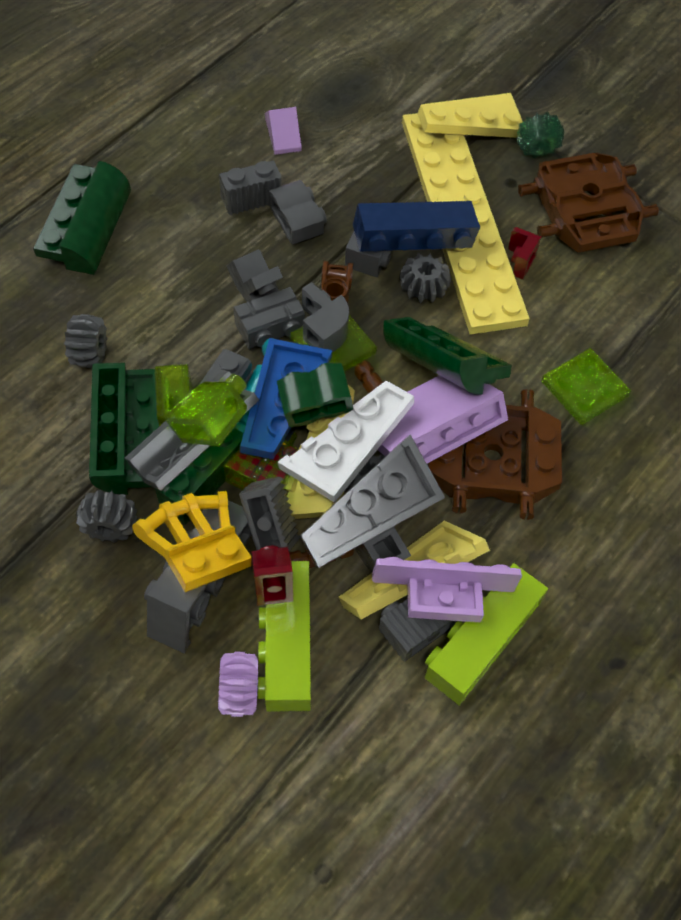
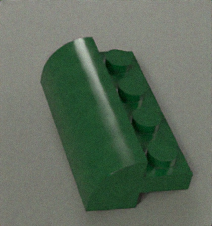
M99 161L96 168L73 164L33 248L35 256L62 261L65 263L66 270L95 275L131 192V186L127 177L119 169L103 161Z
M411 317L384 320V338L390 348L470 393L483 394L484 383L492 384L497 379L510 377L511 364L433 325L426 326Z
M125 363L92 364L90 481L96 488L108 493L113 491L114 494L128 495V488L152 487L143 482L125 460V457L160 427L159 369L127 370Z

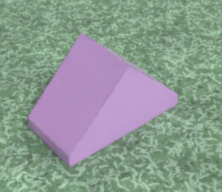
M296 107L265 112L274 154L301 151Z

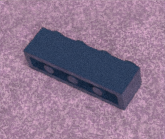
M472 201L358 203L353 221L359 251L472 248L480 230Z

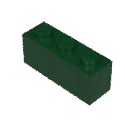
M231 426L161 491L155 488L159 504L167 501L175 503L182 500V496L190 493L194 496L213 495L235 471L231 468V465H228V462L229 464H232V461L236 463V460L240 462L239 456H236V454L240 455V445L244 433ZM187 513L177 516L184 525L190 521Z

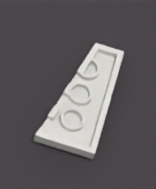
M385 381L355 403L353 410L342 418L338 416L328 424V428L317 437L313 438L311 436L303 442L301 449L290 457L286 455L279 460V469L335 503L414 405V396Z

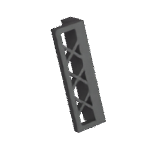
M222 370L129 453L125 460L144 483L161 491L255 405L259 399L254 392L241 389L229 371Z

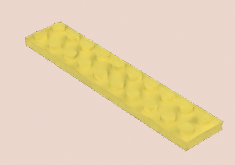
M418 113L403 115L402 125L427 202L472 201L480 225V230L472 248L442 249L447 265H449L450 275L469 334L528 326L530 318L464 135L427 133L423 130Z

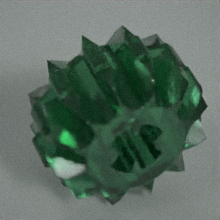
M545 112L543 115L536 113L534 117H526L525 122L519 124L517 142L524 155H532L533 158H536L538 155L545 157L548 153L554 154L556 148L562 147L565 134L564 127L557 115L550 116L549 112Z

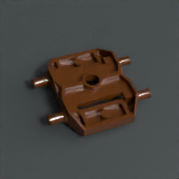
M598 152L540 162L534 182L518 185L520 197L530 194L539 195L552 224L538 226L537 234L541 238L553 235L558 236L560 240L578 253L635 242L640 233L642 219L658 216L659 214L657 204L644 206L637 192L627 183L626 177L635 176L637 173L635 164L622 166L618 157ZM585 191H588L593 195H588L585 193ZM620 210H624V211H625V213H623V214H617V215H612V216H607V217H602V218H596V219H591V220H586V221H581V222H575V220H574V219H576V220H585V219H586L587 217H589V216H594V215H599V214H602V215H611V214H613V212H615V211H620Z
M528 389L521 391V406L506 405L507 421L466 442L464 478L462 477L463 445L428 463V467L440 489L449 497H453V512L458 513L460 502V513H465L467 511L466 499L495 497L507 503L520 504V518L525 520L527 514V520L534 518V503L560 489L562 484L561 420L534 407V391L532 389H529L528 396ZM522 430L526 431V483H521ZM488 450H494L500 454L501 459L490 460L484 453Z

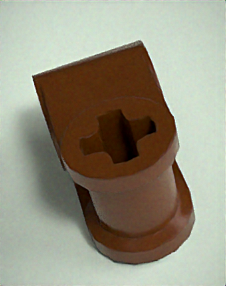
M323 261L321 290L326 291L332 301L342 295L348 303L349 291L352 286L353 263H348L346 266L329 264L328 261Z

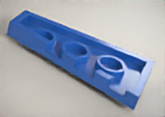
M269 338L255 389V395L259 401L250 408L240 445V453L268 459L275 458L292 428L289 427L284 415L277 381L291 372H310L321 364L329 363L332 358V350Z

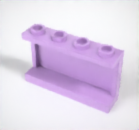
M439 375L408 391V393L414 396V405L378 448V451L386 456L403 439L411 434L425 462L429 463L507 421L508 416L504 394L492 385L485 383L483 394H473Z

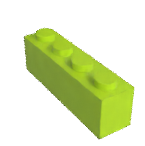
M291 561L294 601L259 607V629H266V641H259L258 647L259 664H265V677H258V699H265L266 712L311 711L309 561Z
M515 563L510 568H518L522 572V577L515 591H490L486 597L482 596L484 616L481 622L465 621L463 623L462 621H457L447 635L450 641L443 649L437 646L425 661V664L428 665L425 679L459 706L542 603L549 589Z

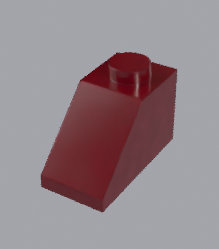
M269 545L259 550L251 551L257 606L294 601L293 570L288 547L280 548L275 545Z

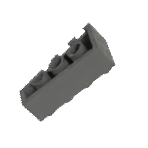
M411 434L403 439L299 536L316 567L323 566L445 498Z
M228 501L230 525L235 527L237 536L245 546L251 536V531L242 506ZM203 509L202 513L213 531L219 529L218 509ZM196 528L193 531L188 530L186 532L190 539L200 536ZM166 561L161 576L158 580L153 579L145 591L144 599L147 600V637L185 654L191 644L189 640L190 629L193 625L201 626L206 617L205 611L210 601V594L217 597L226 577L184 592Z

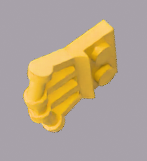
M218 491L217 495L194 496L190 493L182 496V500L175 503L170 501L159 504V509L145 520L139 519L132 525L135 535L166 559L184 592L251 567L252 557L237 536L235 527L230 525L227 491ZM201 509H218L219 529L213 531ZM187 513L200 536L190 539L177 516ZM165 522L177 544H171L154 530Z

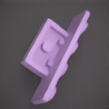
M387 557L376 560L372 573V582L407 585L408 618L481 622L484 616L482 590L514 592L522 577L521 569L509 568L506 565L490 567L477 566L469 562L449 564L438 563L431 559L408 561L398 557Z

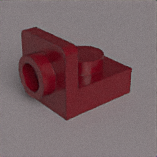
M514 227L511 232L508 249L514 252L511 262L515 263L513 274L515 277L523 280L537 256L541 236L518 227Z

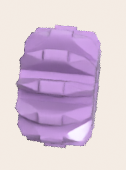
M234 652L224 653L220 661L218 709L221 714L231 715V717H243V715H253L255 712L258 685V659L255 654Z

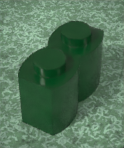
M324 363L310 372H291L277 381L284 415L289 427L307 425L321 418L336 417L353 410V402L342 363Z

